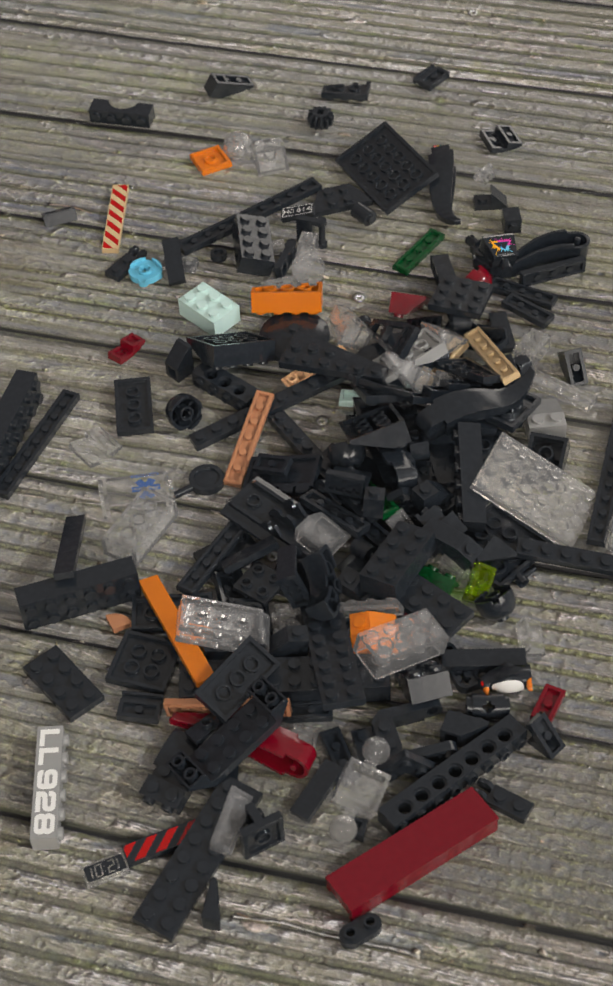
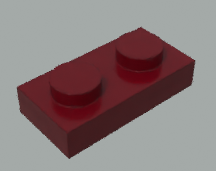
M546 683L530 715V720L539 711H544L552 723L566 695V690Z

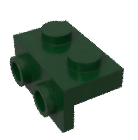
M431 564L421 569L418 573L420 576L451 595L454 587L458 588L460 585L455 581L456 577L446 572L444 575L438 573L439 569Z

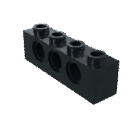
M203 362L192 371L193 384L197 388L234 407L237 411L250 406L256 390H259L226 370H213L212 367L204 365Z

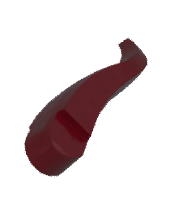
M175 712L170 717L169 723L188 730L208 714ZM280 726L248 757L280 775L287 773L295 778H305L309 774L317 755L315 748L311 744L299 739L297 733Z

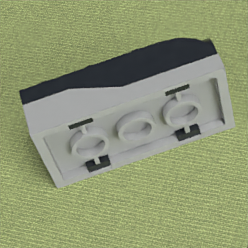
M425 327L421 329L404 362L394 358L387 352L372 361L388 367V375L384 383L398 385V388H403L434 369V361L449 359L450 356L445 341Z

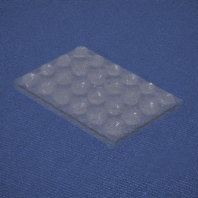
M504 432L499 435L470 486V489L554 543L569 547L574 546L594 507L597 494L595 490Z

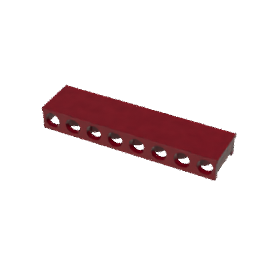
M471 786L325 877L327 889L332 891L353 921L497 831L499 817Z

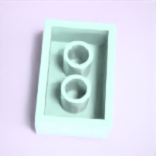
M205 282L200 283L178 299L180 315L210 335L224 333L241 321L239 305Z

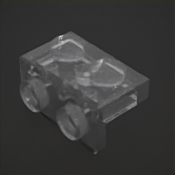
M290 603L275 604L273 612H270L271 624L274 627L272 635L285 626L303 625L300 608L293 609Z

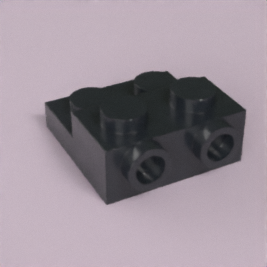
M161 757L153 774H148L139 794L144 803L150 806L154 804L161 806L160 809L170 815L173 812L180 815L193 791H190L168 768L165 763L169 760Z

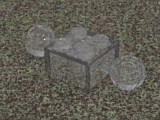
M375 736L365 741L362 748V754L365 758L364 762L354 757H351L346 762L329 802L344 809L342 815L334 817L329 824V834L338 843H349L355 838L357 834V824L354 820L356 815L363 819H368V821L376 815L391 779V775L376 768L377 765L384 763L390 755V746L381 737Z

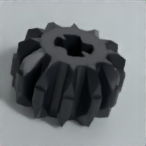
M320 105L310 109L307 116L310 128H315V130L321 129V131L331 127L334 120L331 108H326V106L320 107Z

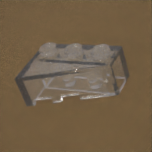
M335 304L326 321L336 343L346 346L353 351L367 346L374 335L369 327L349 307Z

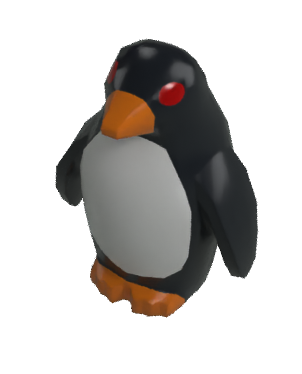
M504 662L501 666L482 675L478 680V685L487 696L491 690L502 694H515L523 690L533 691L531 666L528 664L525 667L514 666L511 662Z

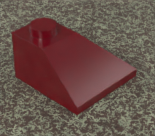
M392 292L389 313H393V317L403 318L404 315L409 316L428 304L431 298Z

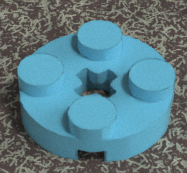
M142 257L130 264L129 277L134 283L139 284L140 287H147L149 284L163 278L162 264L155 258L146 260V257Z

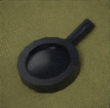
M213 464L197 466L189 474V485L174 491L173 496L177 499L192 491L200 495L216 494L224 486V473L218 466Z

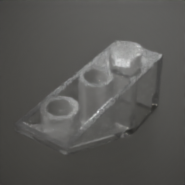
M390 351L381 355V359L406 388H413L418 392H422L423 385H432L436 373L431 372V368L426 366L419 367L415 365L414 361L398 358L396 353Z

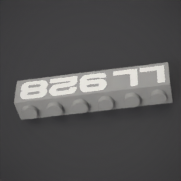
M63 725L38 727L30 827V842L33 851L60 849V840H64V828L61 827V821H65V808H62V802H66V789H63V784L67 783V770H64V767L68 765V752H65L66 747H69V734H65Z

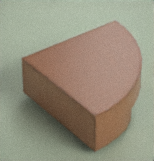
M116 613L105 615L114 634L132 627L131 620L125 615Z

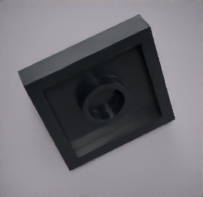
M253 802L244 805L247 826L239 830L242 855L247 860L285 841L283 816L279 810L265 817L261 808H256Z

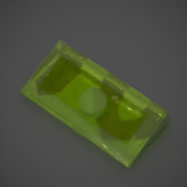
M482 562L474 563L462 600L475 604L474 600L477 596L485 591L489 594L497 569Z

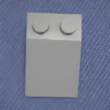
M556 398L541 399V404L523 422L528 443L531 432L566 438L567 423L564 411Z

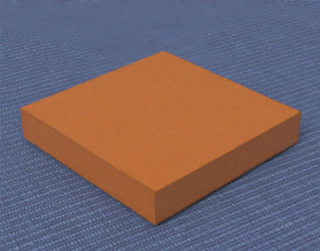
M219 145L190 154L191 161L202 176L232 167V162Z

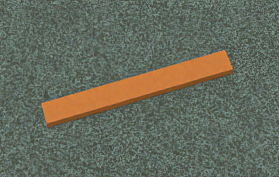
M158 575L139 580L142 592L195 686L199 688L214 673Z

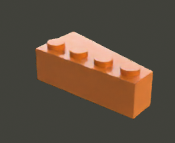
M323 281L317 282V285L312 286L309 283H301L298 287H294L291 284H284L280 288H277L275 285L252 287L251 312L257 315H264L266 313H273L275 315L308 313L316 315L322 312Z

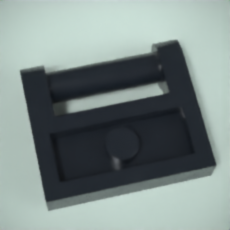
M297 215V245L318 249L327 248L328 243L325 235L327 219L325 217L314 218ZM314 226H317L319 229V240H315Z

